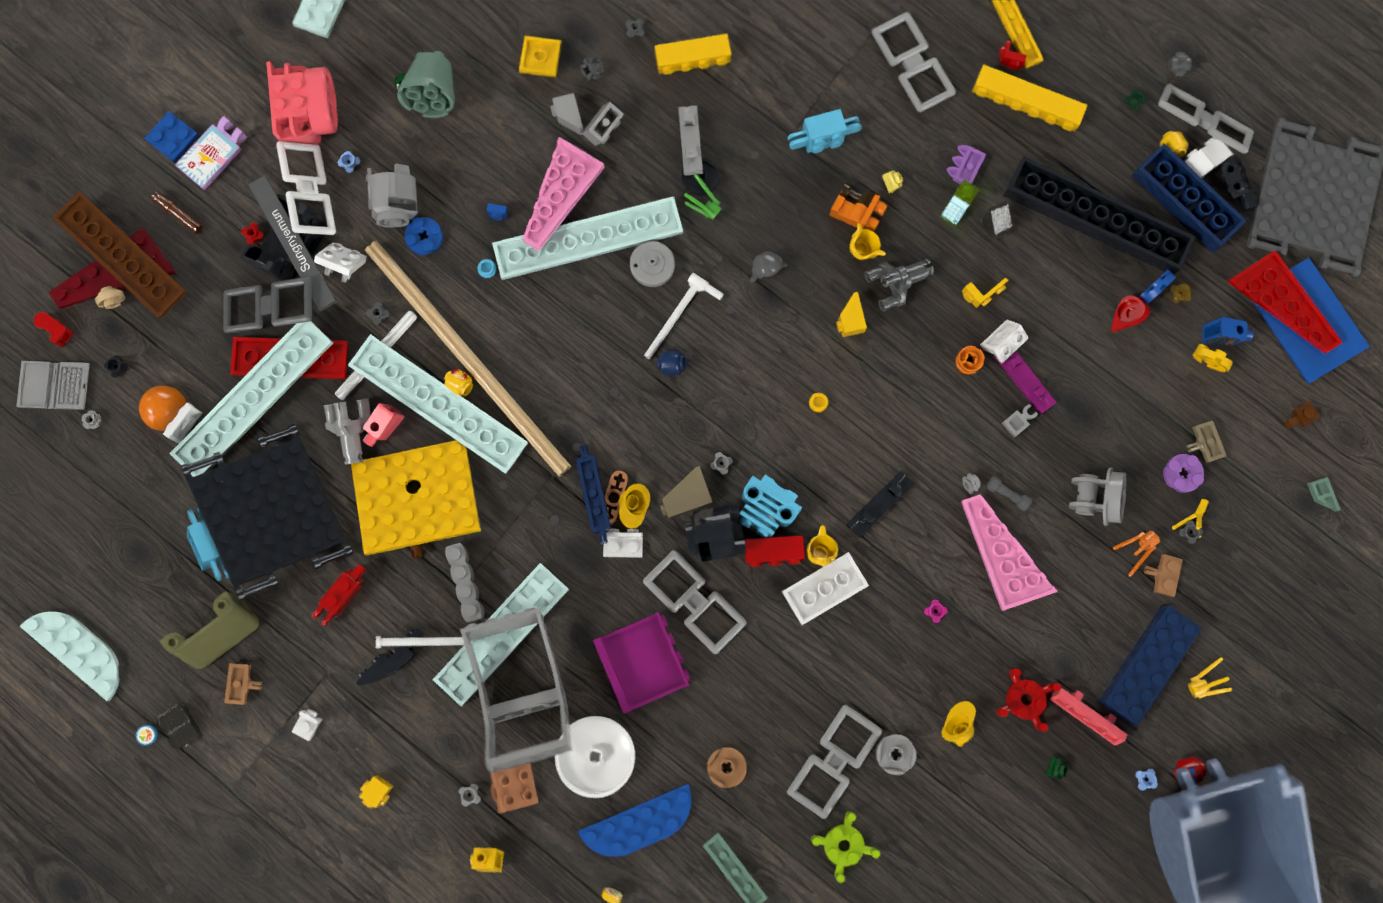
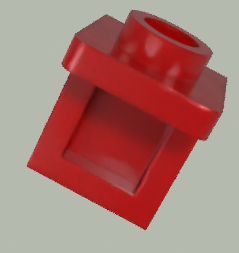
M1007 40L1005 46H1001L998 57H1001L1000 65L1008 66L1014 70L1022 69L1027 55L1009 51L1011 41Z

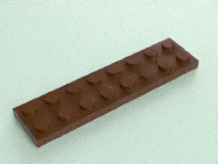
M80 191L52 217L157 318L161 319L188 293Z

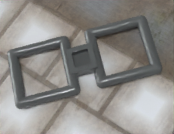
M310 277L273 282L271 284V295L263 296L262 285L225 290L223 292L224 333L230 334L263 328V317L271 316V323L274 327L310 322L312 320V279ZM304 285V315L279 318V289ZM255 293V322L231 326V297Z

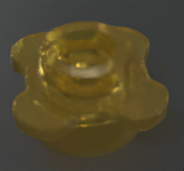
M1187 284L1173 285L1170 288L1171 292H1173L1172 300L1174 303L1191 300V291Z

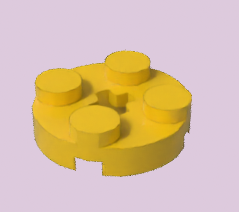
M1199 344L1192 355L1198 362L1201 363L1203 360L1207 363V367L1219 372H1228L1233 363L1232 360L1226 358L1227 354L1218 349L1212 351L1203 344Z

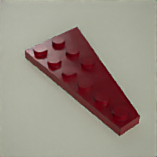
M141 228L129 237L168 274L176 273L146 229ZM95 260L48 293L56 305L64 309L83 303L85 300L96 298L104 287L112 286V288L117 290L127 288Z

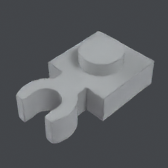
M1030 404L1022 409V414L1017 410L1002 423L1014 438L1030 425L1027 420L1035 418L1038 414L1037 412L1032 415L1027 413V409L1031 407Z

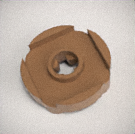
M722 747L714 751L709 757L707 771L710 779L717 786L722 788L734 787L740 784L746 775V762L738 750ZM730 762L732 771L724 773L721 765Z

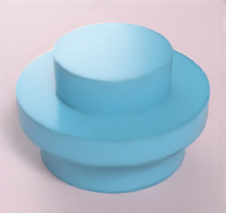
M489 259L482 260L477 268L478 273L484 278L494 276L497 270L495 263Z

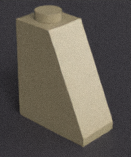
M700 466L693 469L662 499L663 504L660 505L663 516L667 515L668 519H672L712 505Z

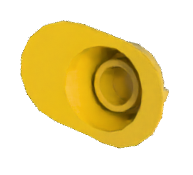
M631 485L619 498V516L622 523L628 528L632 529L640 526L649 507L650 493L644 485Z
M960 702L951 708L941 732L945 740L953 741L959 747H963L964 743L971 740L974 735L973 721L976 710L971 702Z

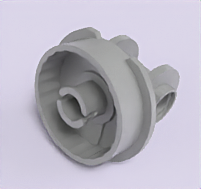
M1108 468L1106 480L1098 479V476L1092 474H1080L1079 477L1072 478L1071 483L1078 486L1077 492L1079 495H1077L1076 502L1069 503L1070 509L1076 510L1075 513L1089 516L1094 515L1095 512H1102L1104 526H1108L1109 522L1122 523L1126 502V473L1114 472L1113 468ZM1098 488H1105L1103 505L1096 504Z

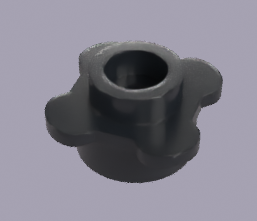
M119 355L108 359L104 364L105 369L110 372L113 378H117L122 371H126L128 368L127 364L122 362Z

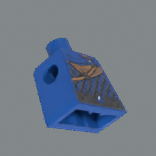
M1221 317L1203 325L1202 343L1233 346L1246 340L1251 341L1254 333L1253 330L1247 329L1248 324L1246 321Z

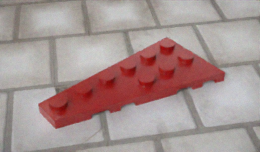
M1276 250L1227 281L1323 354L1328 353L1343 343Z

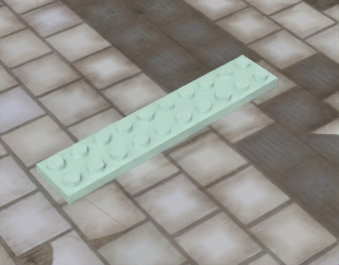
M673 196L560 225L539 252L523 242L524 235L492 244L501 279L505 280L641 245L645 242L683 234V229Z
M312 321L297 323L169 454L180 465L195 463L214 456L213 453L220 452L223 457L333 342ZM215 464L190 473L193 477L208 472Z
M371 334L348 364L356 372L505 474L508 473L528 444L526 440L460 395L454 394L444 384Z

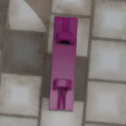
M1016 351L1003 363L999 362L1040 415L1057 403Z

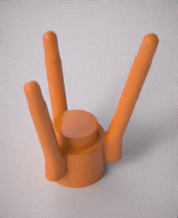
M1151 530L1146 534L1141 532L1139 535L1113 547L1116 550L1140 539L1139 544L1141 547L1134 555L1137 556L1143 550H1147L1128 574L1129 577L1137 571L1150 553L1156 549L1155 546L1160 543L1157 534Z

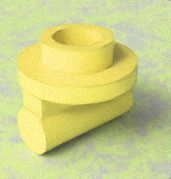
M892 170L882 175L889 193L902 186L903 178L899 172Z

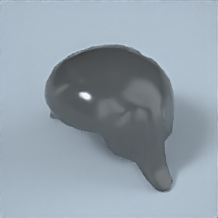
M765 251L758 254L753 261L750 282L753 283L758 278L762 279L763 277L773 276L782 267H787V264L783 263L782 258L774 252Z

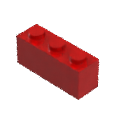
M803 536L744 540L746 546L745 564H750V567H761V563H769V566H779L781 562L787 561L789 565H796L805 559Z

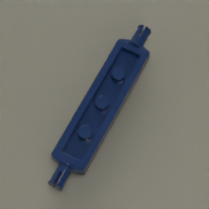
M583 445V447L579 446L581 457L576 460L590 528L593 534L599 535L600 544L608 543L606 531L612 529L596 457L589 455L587 445Z

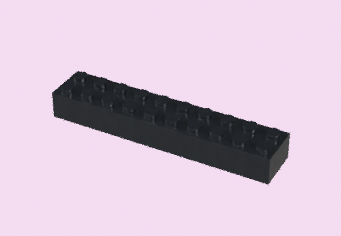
M1025 156L1018 163L1003 195L1164 272L1169 270L1173 275L1181 270L1196 237Z

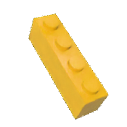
M727 34L655 45V56L659 74L667 75L680 70L686 72L692 68L699 67L704 69L710 65L722 66L731 62V50Z

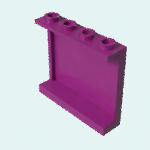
M659 612L593 640L623 714L689 686L688 681L691 680L687 669L683 670L680 663L684 661L680 652H675L673 645L676 644L672 633L667 634L665 629L668 626L664 615H659Z

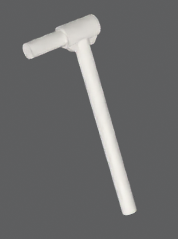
M692 273L688 279L689 290L644 356L649 360L652 358L696 291H706L721 300L724 294L709 285V282Z

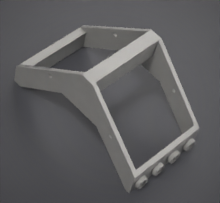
M528 608L518 614L510 613L503 618L488 619L485 623L469 624L466 628L460 629L479 690L485 722V761L490 773L572 751L567 699L546 625L539 608ZM539 623L556 688L491 706L471 641ZM560 705L563 739L495 757V723Z

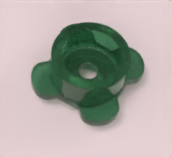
M1133 89L1129 96L1124 97L1123 101L1131 107L1132 111H1137L1139 106L1146 102V98L1140 91Z

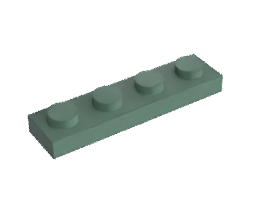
M719 832L703 844V847L746 903H763L768 899Z

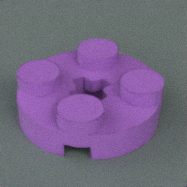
M1179 454L1169 459L1166 467H1164L1163 476L1170 488L1180 493H1186L1197 489L1203 483L1204 469L1196 456ZM1182 468L1188 472L1187 478L1180 476L1179 472L1182 471Z

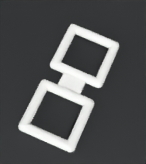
M278 141L276 145L282 178L285 182L296 183L297 192H286L292 231L295 233L334 235L336 228L330 197L328 194L319 193L317 184H326L320 146L316 144ZM285 149L313 152L318 177L290 175ZM294 199L323 201L327 227L299 225Z

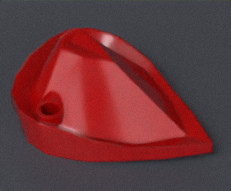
M1132 295L1123 298L1115 312L1111 332L1119 331L1144 321L1150 314L1148 304L1143 299Z

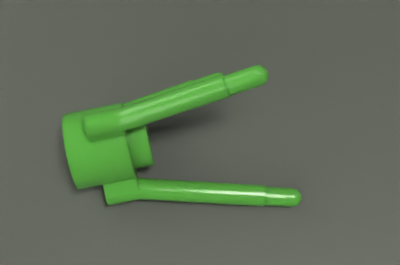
M695 174V178L713 202L708 201L704 205L688 193H685L684 196L699 207L687 201L685 205L713 220L722 209L718 206L721 202L714 197L698 174Z

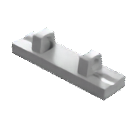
M697 106L678 107L684 175L703 174Z

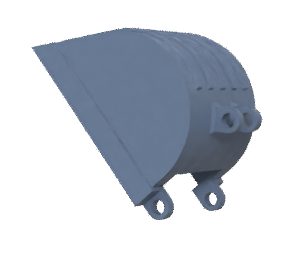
M1214 758L1206 761V767L1213 783L1203 786L1195 785L1188 769L1183 767L1176 770V777L1182 792L1155 799L1151 803L1150 826L1154 846L1164 876L1177 903H1321L1303 785L1294 777H1288L1282 765L1271 768L1265 767L1234 777H1227L1219 761Z

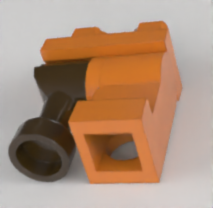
M845 183L840 195H838L831 208L830 216L854 227H857V224L860 223L862 229L866 228L875 231L879 220L871 216L873 212L883 216L887 205L879 201L880 196L868 191L863 193L851 190L852 186ZM847 197H850L851 199L855 200L856 203L854 205L846 201L845 199Z

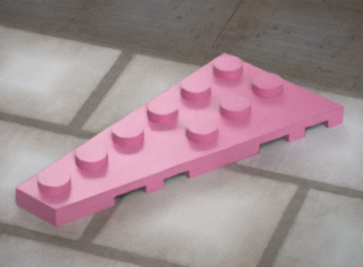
M559 137L556 150L552 155L550 167L547 169L539 192L538 201L535 203L533 215L527 225L523 242L539 252L605 168L604 163Z
M981 495L961 501L1001 611L1058 592L1049 583L1043 572L1033 563L1034 561L1016 538L1010 534L1004 523L998 519L995 512Z

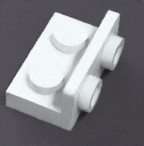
M1006 320L981 344L983 350L995 354L999 362L1003 363L1028 339V336L1021 324Z
M186 403L178 411V415L167 425L163 435L180 443L203 413L190 403Z
M610 529L606 532L608 543L604 544L603 557L642 558L643 534L639 533V530L628 529L627 533H619V529Z

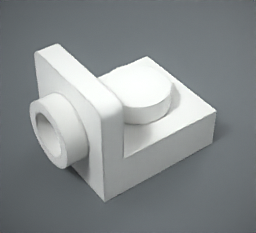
M307 709V711L299 712L298 715L300 717L292 733L311 741L322 719L317 717V712Z

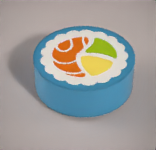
M152 725L141 726L136 732V740L141 745H150L158 738V731Z

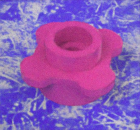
M936 599L932 600L931 605L924 609V614L929 615L934 623H939L940 618L948 612L947 608L939 604V601Z

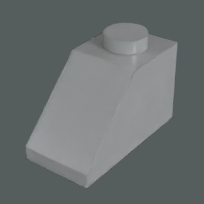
M574 93L552 98L554 105L550 107L553 117L557 116L558 123L582 135L583 126Z

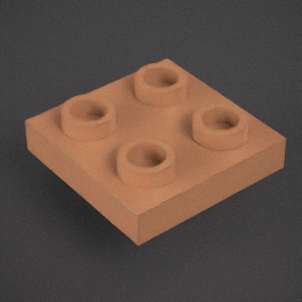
M530 763L491 773L493 783L491 785V795L493 800L497 802L499 813L538 803Z

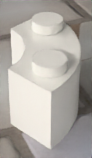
M1214 137L1205 143L1206 146L1199 151L1195 149L1187 155L1188 159L1185 161L1201 178L1224 163L1227 158L1234 155L1225 143Z

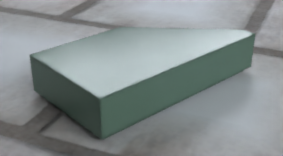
M1328 477L1307 483L1314 502L1335 512L1341 510Z

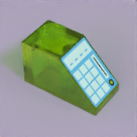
M963 180L940 217L956 226L980 189Z

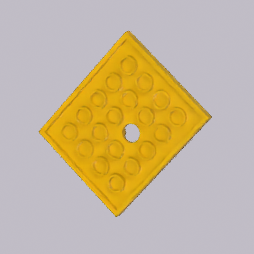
M455 440L365 459L364 462L351 464L363 550L366 556L481 531L467 447L459 441ZM412 480H417L421 484V488L415 494L408 493L406 489L407 484Z

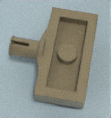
M1213 420L1192 427L1196 436V442L1186 445L1189 453L1200 449L1206 463L1227 456Z

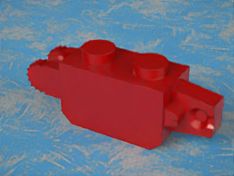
M358 564L353 571L349 569L347 572H343L318 602L320 605L311 617L316 619L325 609L329 611L321 622V625L325 627L335 616L340 615L363 585L361 583L363 579L361 577L367 569Z

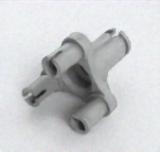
M369 399L356 400L359 411L358 420L348 418L346 401L323 405L327 421L325 423L326 429L340 436L343 458H345L344 465L364 462L361 456L363 453L359 433L364 431L363 427L371 416Z

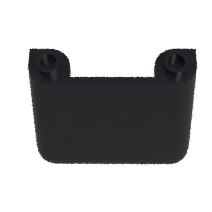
M278 194L277 196L289 216L286 197ZM295 201L299 225L327 227V222L322 216L308 205ZM273 228L269 231L260 248L249 245L240 256L245 262L281 281L300 277ZM299 233L312 256L324 234Z

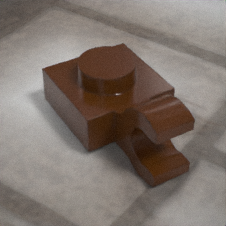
M1308 401L1292 411L1294 417L1285 421L1284 424L1287 429L1297 424L1304 427L1321 416L1312 402Z

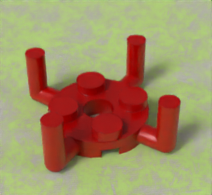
M1010 669L1009 675L1013 684L1008 689L1006 705L998 708L996 714L1006 717L1008 712H1011L1018 718L1031 719L1037 730L1047 731L1048 725L1041 722L1039 715L1047 707L1046 694L1052 691H1060L1061 685L1059 683H1050L1041 687L1035 681L1020 680V669ZM1024 694H1028L1031 698L1028 705H1024L1021 702V697Z

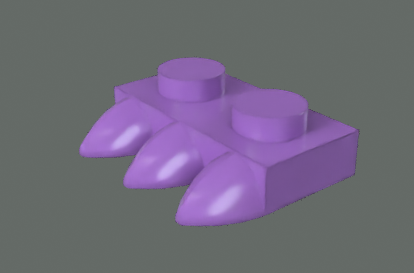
M961 145L957 148L964 157H952L953 162L959 168L949 167L947 172L953 178L952 181L970 188L986 154L970 146Z

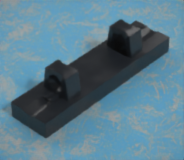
M900 471L846 525L860 538L914 483ZM888 490L893 491L895 497Z

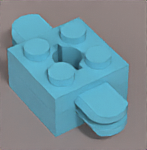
M841 109L805 118L802 131L792 133L787 138L791 149L806 146L807 153H819L824 148H837L841 146L845 135L856 133L862 127L857 116L844 119Z
M198 507L195 508V512L199 522H197L193 511L188 510V517L192 525L187 526V538L201 570L204 571L211 568L216 580L220 581L222 578L217 567L219 565L224 578H228V574Z

